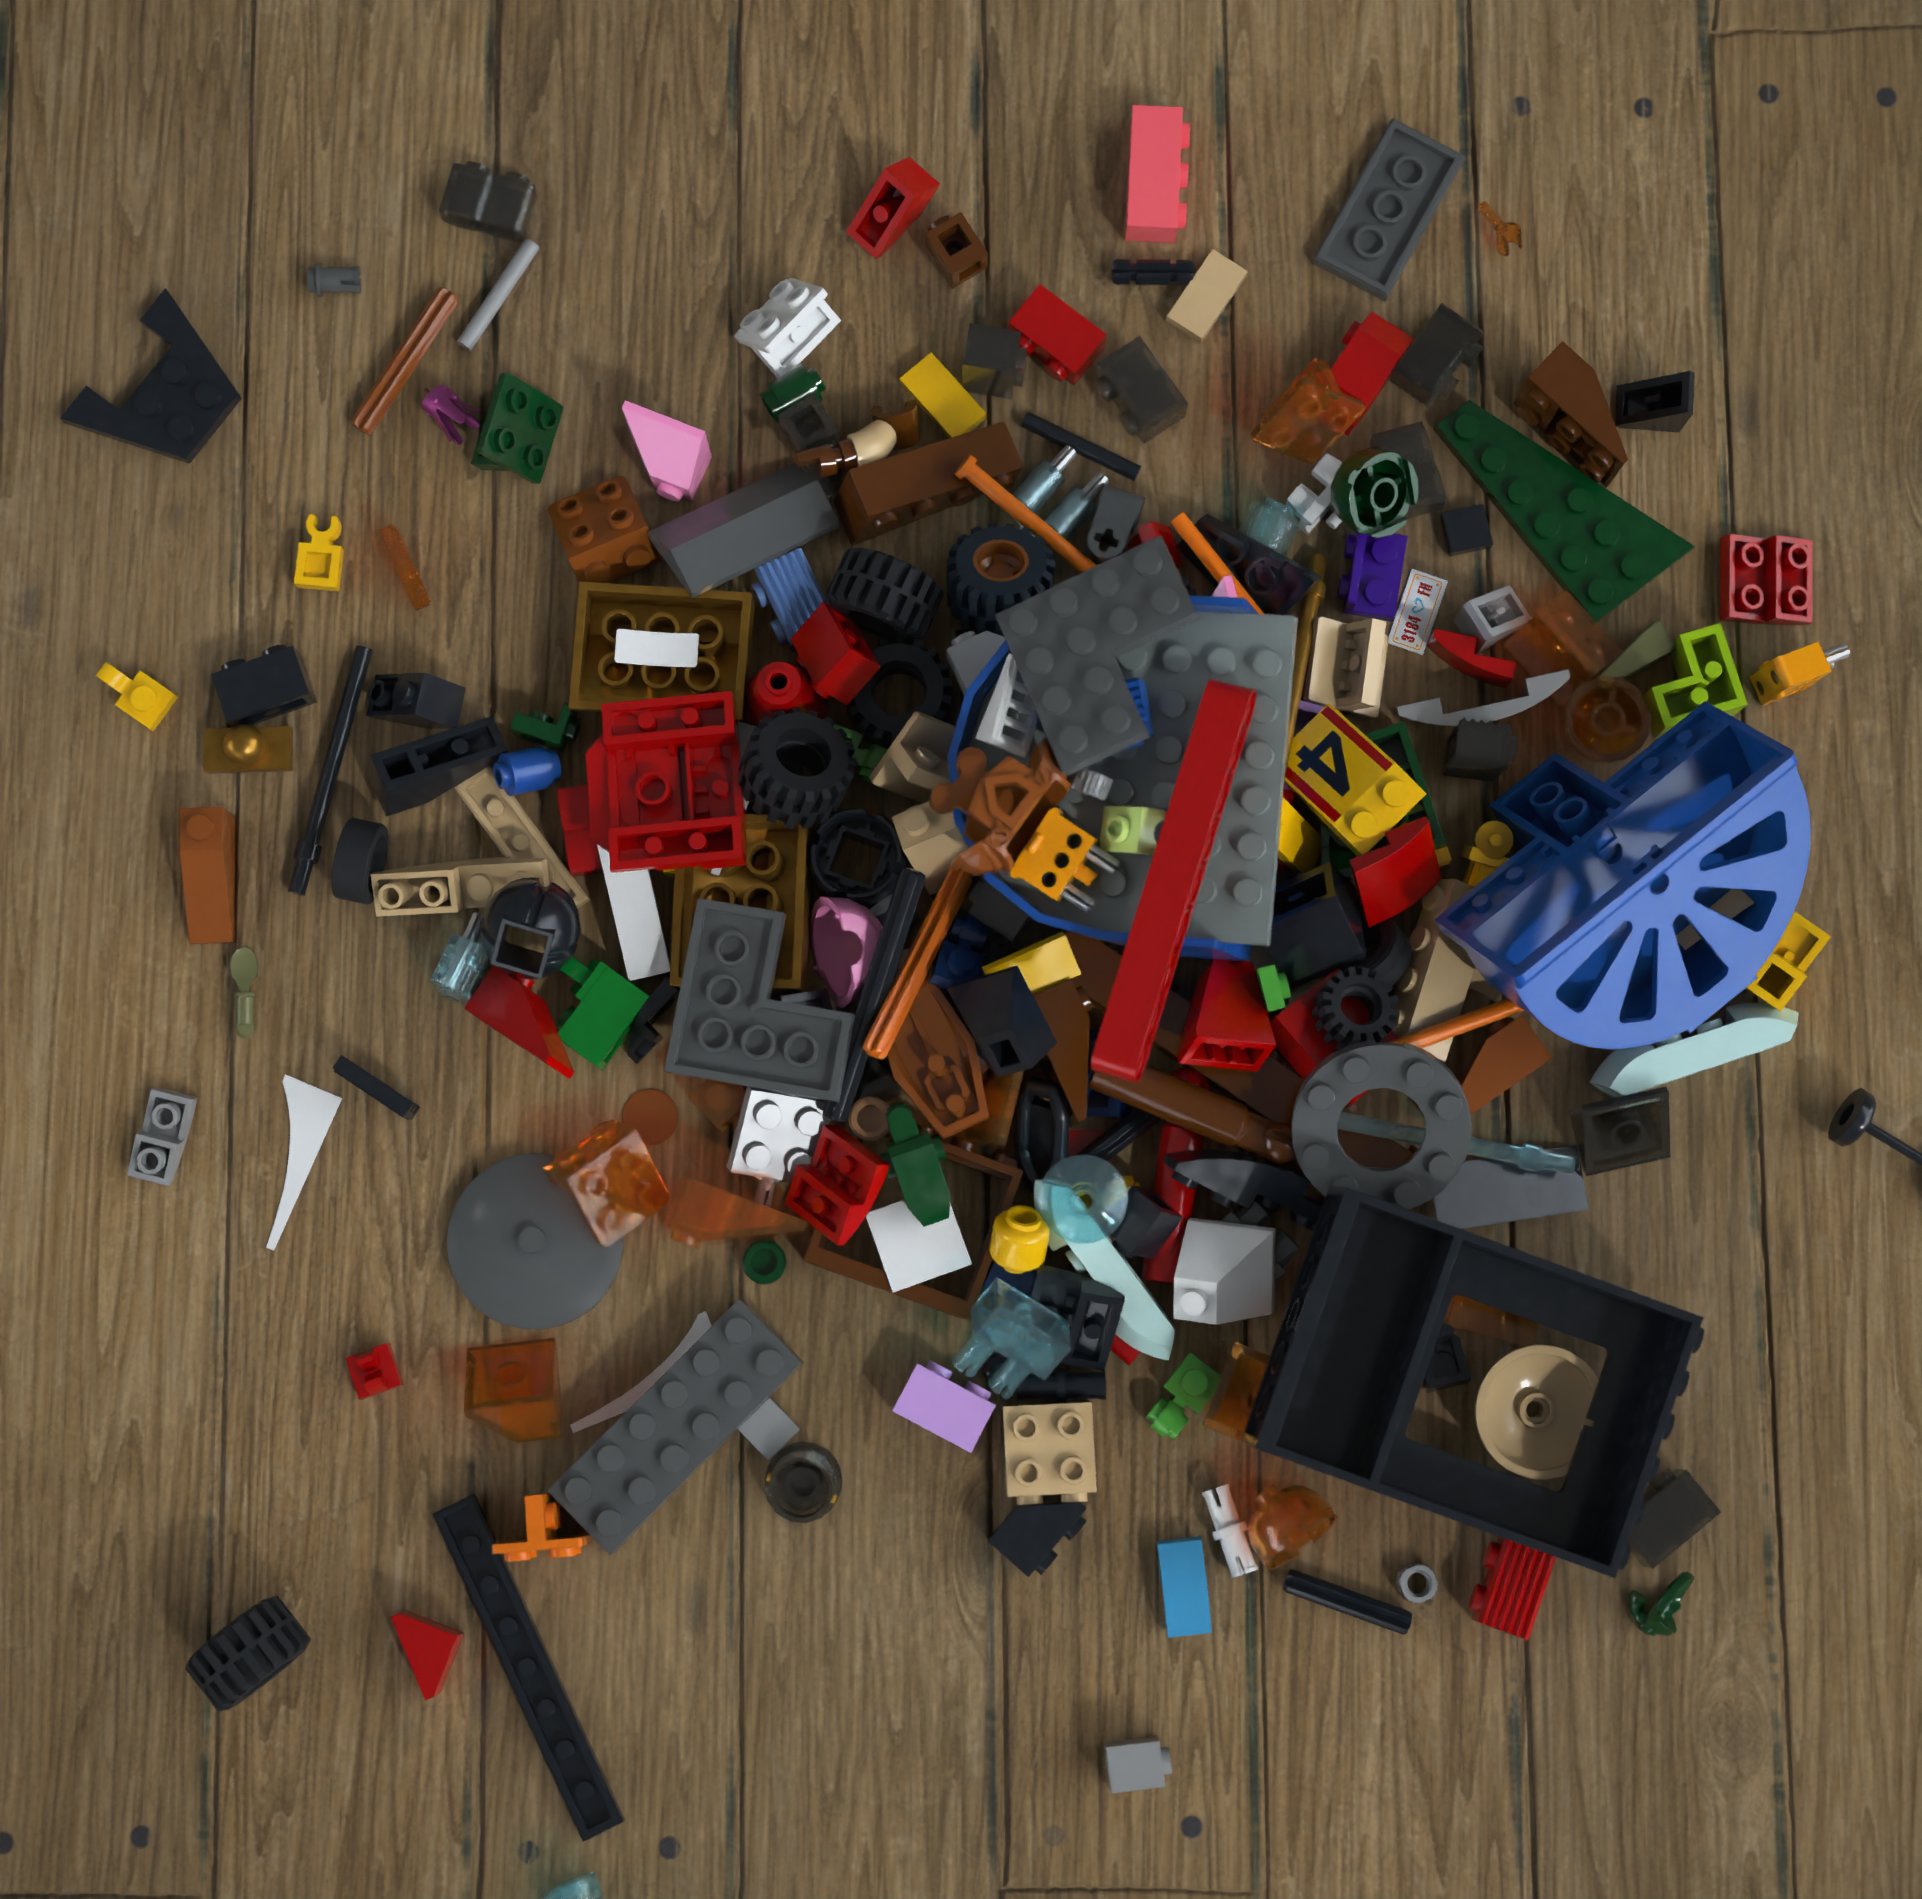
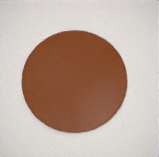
M645 1089L635 1093L627 1100L622 1111V1124L626 1133L631 1139L643 1145H656L664 1142L673 1134L677 1127L678 1110L674 1101L666 1093L656 1089Z

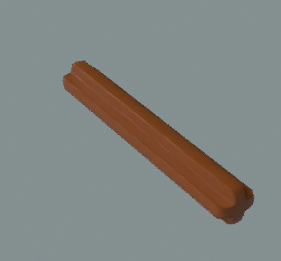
M442 287L435 291L351 418V423L357 430L367 435L374 432L457 306L458 299L452 292Z

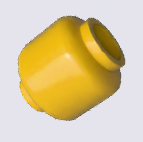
M1014 1206L1001 1212L995 1218L989 1247L992 1259L1007 1272L1013 1274H1022L1037 1269L1044 1263L1050 1235L1048 1222L1036 1209L1028 1206Z

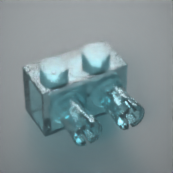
M996 1277L971 1307L972 1337L953 1356L952 1363L961 1373L968 1366L966 1376L975 1377L978 1370L994 1351L1007 1357L1006 1361L988 1379V1384L997 1394L1004 1388V1391L1001 1393L1002 1397L1009 1399L1030 1373L1045 1380L1071 1350L1068 1320Z

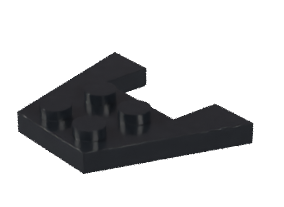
M165 288L139 320L143 326L171 345L120 410L86 386L60 419L65 424L190 464L242 397Z

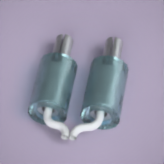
M1066 445L1051 462L1042 459L1011 494L1036 513L1065 481L1061 472L1075 458L1077 452L1071 446ZM1098 472L1082 490L1074 486L1043 521L1068 541L1095 511L1097 505L1093 499L1103 489L1105 483L1108 484V478L1103 473ZM1018 522V524L1020 525V530H1021L1024 526H1022V525Z

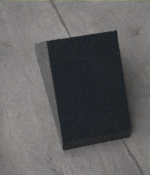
M1686 371L1617 385L1615 426L1623 429L1680 432L1693 415L1695 373Z

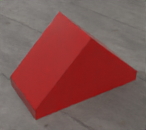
M408 1610L391 1616L425 1701L440 1694L464 1632Z

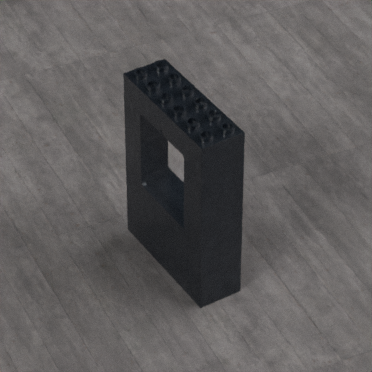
M1329 1186L1241 1441L1263 1452L1616 1578L1618 1569L1622 1570L1626 1566L1630 1556L1631 1545L1628 1543L1632 1528L1639 1525L1645 1512L1646 1503L1642 1498L1647 1484L1654 1481L1659 1471L1660 1458L1657 1457L1662 1439L1666 1440L1672 1432L1675 1422V1415L1672 1414L1676 1398L1683 1395L1688 1385L1689 1371L1686 1368L1691 1353H1696L1701 1346L1704 1336V1329L1701 1327L1704 1317L1347 1187ZM1454 1295L1464 1296L1606 1349L1607 1357L1586 1415L1587 1419L1594 1422L1592 1427L1583 1424L1563 1486L1559 1491L1544 1488L1411 1440L1406 1436V1429L1450 1301Z

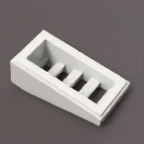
M1008 654L975 739L1013 755L1026 758L1033 739L1038 714L1025 684L1015 680L1019 670L1012 654ZM1013 690L1026 695L1023 703L1011 698ZM1008 707L1019 711L1017 719L1006 716ZM1004 725L1013 728L1010 736L1002 734Z

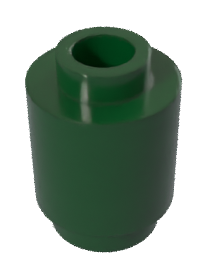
M801 364L767 384V390L762 392L760 397L776 423L784 419L789 422L821 403L823 398L820 393L826 390L813 367L806 370Z

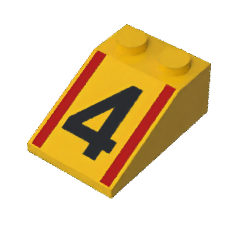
M1330 703L1292 740L1284 783L1357 857L1368 852L1385 836L1386 831L1391 830L1427 794L1395 761Z

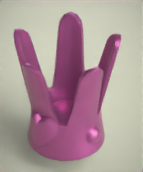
M442 384L431 391L428 388H424L427 396L424 398L421 408L427 413L428 417H433L449 442L453 440L459 446L463 442L462 437L449 417L457 423L464 422L473 429L480 428L479 421L462 406L478 414L482 412L459 400V396L450 387Z

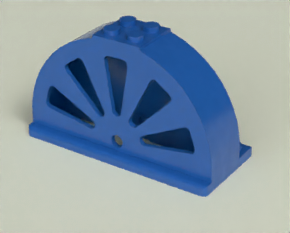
M1706 701L1605 782H1602L1555 752L1489 805L1497 821L1506 824L1510 828L1513 835V845L1521 850L1434 920L1441 932L1466 950L1478 971L1496 990L1555 1034L1571 1042L1593 1048L1629 1049L1650 1045L1684 1031L1691 1033L1757 979L1755 974L1773 952L1796 908L1807 872L1811 839L1809 806L1804 786L1795 767L1799 764L1792 749ZM1731 889H1741L1755 903L1732 919L1710 909L1713 904ZM1688 925H1691L1702 939L1685 950L1677 942L1676 935Z

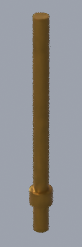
M1313 554L1310 557L1308 568L1322 577L1300 601L1301 608L1297 623L1285 772L1287 771L1312 642L1313 622L1317 616L1318 607L1324 602L1326 585L1323 580L1327 558L1322 554Z

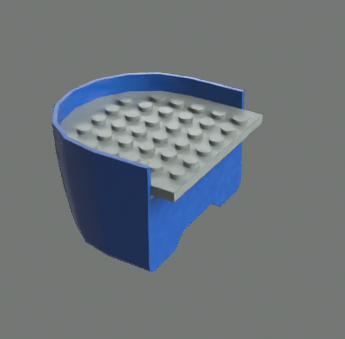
M1189 595L1199 617L1198 620L1116 658L1125 680L1139 677L1146 683L1155 736L1143 740L1144 745L1141 747L1121 750L1085 767L1088 770L1113 779L1105 801L1070 789L1056 808L1064 812L1063 817L1099 840L1104 806L1146 807L1167 811L1208 681L1214 679L1256 690L1257 697L1254 713L1179 956L1248 962L1252 945L1270 946L1298 619L1296 616L1259 614L1245 598ZM1006 640L966 690L948 752L950 783L952 784L959 776L955 766L957 756L966 747L974 746L984 752L987 759L985 771L989 772L1007 756L1028 766L1032 750L1045 737L1048 739L1039 716L1026 758L1013 755L975 739L1007 656L1012 654ZM1017 671L1015 680L1024 684L1020 672ZM1013 690L1011 698L1023 703L1026 695ZM1008 707L1006 716L1017 719L1019 711ZM1004 725L1002 734L1010 736L1013 728ZM1070 774V775L1067 776V778H1066V781H1067V782L1070 781V778H1071L1072 774ZM956 808L953 810L954 822L969 848L975 844L963 836L967 816ZM1164 821L1159 822L1155 827L1154 838L1156 843L1158 842ZM1080 835L1074 836L1071 840L1073 849L1078 848L1082 843ZM1092 852L1093 855L1115 868L1116 871L1110 874L1089 859L1087 860L1085 866L1098 874L1090 887L1077 879L1074 880L1072 885L1095 899L1094 906L1068 890L1067 892L1092 908L1088 912H1084L1065 898L1061 902L1056 901L1024 879L1012 878L1010 873L1006 875L1000 871L997 874L986 873L983 876L988 883L1037 922L1126 946L1153 856L1109 853L1120 861L1119 867H1116L1100 855ZM1067 854L1062 855L1058 860L1061 868L1069 864ZM1054 873L1049 874L1046 878L1047 886L1053 887L1056 884V875Z

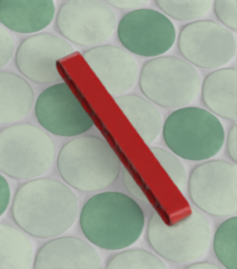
M1210 679L1205 687L1094 1047L1091 1061V1069L1093 1071L1138 1083L1144 1073L1254 713L1257 692L1254 689Z

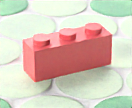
M1132 106L1125 241L1175 243L1177 230L1185 229L1187 203H1179V189H1187L1188 163H1181V149L1189 148L1190 123H1182L1183 107Z

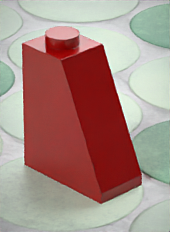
M1212 959L1194 988L1177 1055L1179 1064L1258 1072L1275 1048L1276 1041L1253 963Z

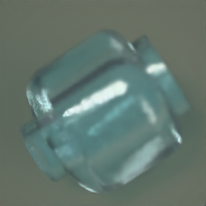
M1265 496L1263 502L1254 501L1249 505L1238 531L1286 556L1300 529V522L1294 517L1297 510Z

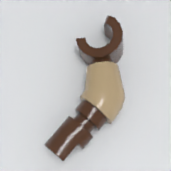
M916 400L907 401L905 408L902 410L883 413L880 406H873L871 409L872 423L858 432L848 434L847 439L837 441L834 448L830 444H824L793 452V461L797 467L815 463L820 477L823 478L837 474V469L839 468L843 472H848L850 469L885 459L892 450L912 447L921 438Z

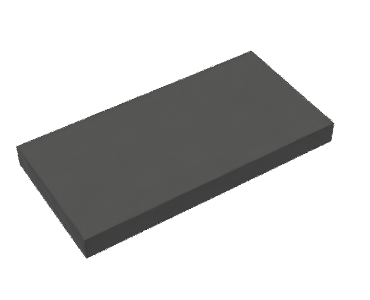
M1392 118L1315 254L1312 264L1386 302L1466 156Z

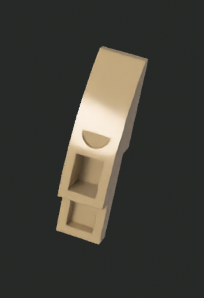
M511 857L482 858L417 865L370 874L376 917L455 913L464 908L485 907L495 892L508 883L521 878L536 877L539 878L541 886L546 887L550 885L547 858L511 860Z

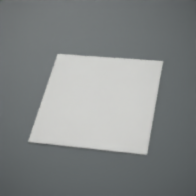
M905 1200L868 1212L866 1215L893 1293L972 1264L951 1204L948 1219L923 1227L911 1213Z

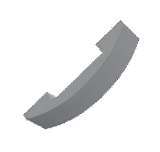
M1569 669L1523 679L1522 684L1525 697L1443 714L1439 697L1395 707L1396 715L1410 721L1436 726H1466L1492 722L1520 713L1549 697L1570 679Z

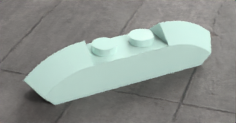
M1744 1003L1726 1007L1725 1026L1721 1018L1698 1026L1696 1028L1697 1035L1682 1039L1681 1033L1668 1039L1656 1042L1657 1048L1655 1049L1651 1044L1629 1049H1616L1599 1066L1590 1083L1600 1092L1617 1100L1779 1046L1791 1040L1797 1027L1799 1013L1785 1007L1780 1012L1768 1003Z
M1035 1180V1209L1048 1222L1050 1227L1049 1247L1052 1251H1055L1068 1244L1071 1249L1065 1254L1080 1275L1088 1271L1095 1281L1125 1295V1302L1115 1333L1120 1339L1142 1353L1159 1359L1169 1360L1175 1334L1172 1321L1125 1257L1115 1249L1111 1238L1101 1227L1069 1182Z

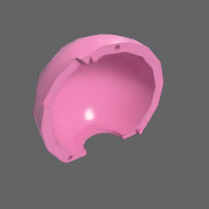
M821 896L814 903L810 917V941L815 966H812V969L816 970L818 978H823L829 993L835 999V1006L845 1008L859 1000L882 925L867 907L843 897Z

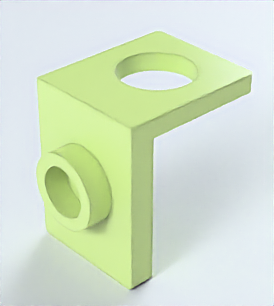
M1104 806L1099 848L1107 853L1153 856L1157 845L1154 838V830L1159 822L1164 821L1167 811L1146 807Z

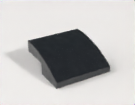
M1041 1265L1035 1271L1018 1333V1345L1061 1352V1363L1105 1371L1125 1302V1295L1085 1276Z

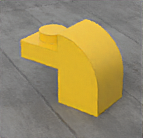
M1794 910L1781 939L1771 955L1755 974L1757 979L1746 988L1781 1012L1807 978L1805 971L1831 936Z

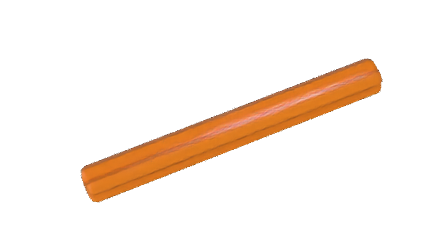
M952 868L948 871L863 1043V1049L867 1055L880 1060L887 1057L972 883L970 873L962 869L955 871Z

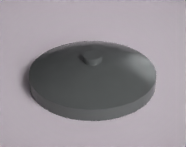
M522 1154L504 1159L480 1173L464 1190L457 1201L449 1223L447 1237L448 1258L459 1288L466 1298L483 1314L502 1324L516 1328L550 1329L565 1325L582 1317L592 1310L608 1293L622 1263L624 1228L619 1209L611 1193L589 1170L569 1159L556 1155Z

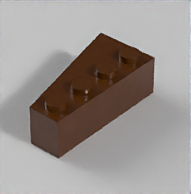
M1005 422L996 423L850 469L833 502L851 546L950 507L964 505L983 495L984 493L965 477L960 480L954 475L959 465L969 454L977 459L976 465L1006 490L1013 487L1015 479L1023 469V464Z

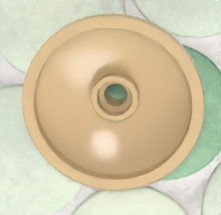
M1527 1345L1504 1354L1486 1371L1475 1395L1474 1423L1483 1447L1499 1465L1519 1476L1545 1480L1566 1475L1583 1424L1592 1427L1594 1422L1587 1419L1586 1415L1599 1380L1598 1377L1581 1358L1555 1346ZM1532 1401H1536L1539 1405V1412L1536 1416L1529 1417L1526 1412L1527 1405Z

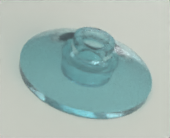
M1087 1154L1070 1156L1056 1163L1045 1175L1039 1192L1040 1211L1048 1227L1059 1237L1080 1244L1097 1242L1111 1235L1123 1221L1128 1206L1126 1184L1119 1171L1108 1161ZM1085 1193L1092 1198V1204L1089 1208L1080 1209L1076 1206L1075 1198L1079 1194Z

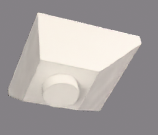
M1190 1218L1187 1221L1174 1275V1319L1217 1325L1272 1314L1274 1312L1276 1228Z

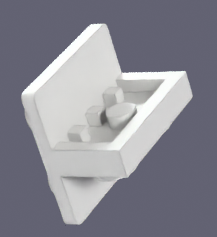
M790 278L778 283L769 294L770 299L760 309H756L745 316L740 323L741 329L734 337L740 344L751 347L772 373L779 378L794 369L841 320L825 302L824 299L828 293L823 287Z

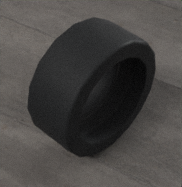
M351 818L346 822L338 840L333 861L331 880L333 896L338 899L367 905L374 900L370 874L384 871L388 853L389 836L387 827L384 824L357 818Z

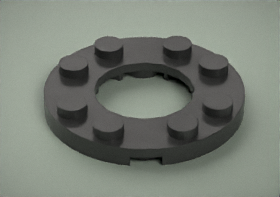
M1376 1040L1351 1044L1323 1059L1306 1077L1297 1093L1291 1125L1293 1147L1298 1163L1312 1185L1323 1195L1326 1196L1329 1186L1347 1187L1408 1210L1434 1198L1455 1178L1466 1159L1472 1129L1470 1110L1464 1091L1455 1075L1441 1060L1428 1051L1409 1043L1402 1042V1044L1376 1042ZM1389 1088L1403 1092L1417 1103L1424 1115L1425 1134L1421 1146L1409 1160L1395 1167L1381 1168L1360 1165L1345 1153L1338 1141L1337 1124L1341 1111L1353 1097L1370 1089Z

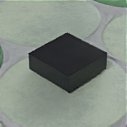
M1484 504L1441 513L1440 519L1450 557L1492 547L1493 541Z

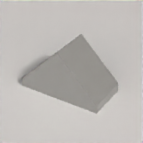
M1508 585L1469 600L1462 605L1453 621L1462 634L1477 637L1474 653L1479 654L1530 623L1532 618L1511 586Z

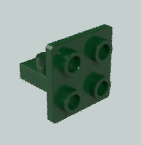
M501 373L497 385L493 389L471 464L481 470L510 471L530 483H541L563 412V406L510 373Z

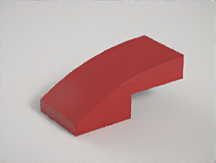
M1434 629L1428 639L1427 647L1448 665L1472 678L1491 685L1507 688L1514 678L1517 662L1474 654L1477 637Z

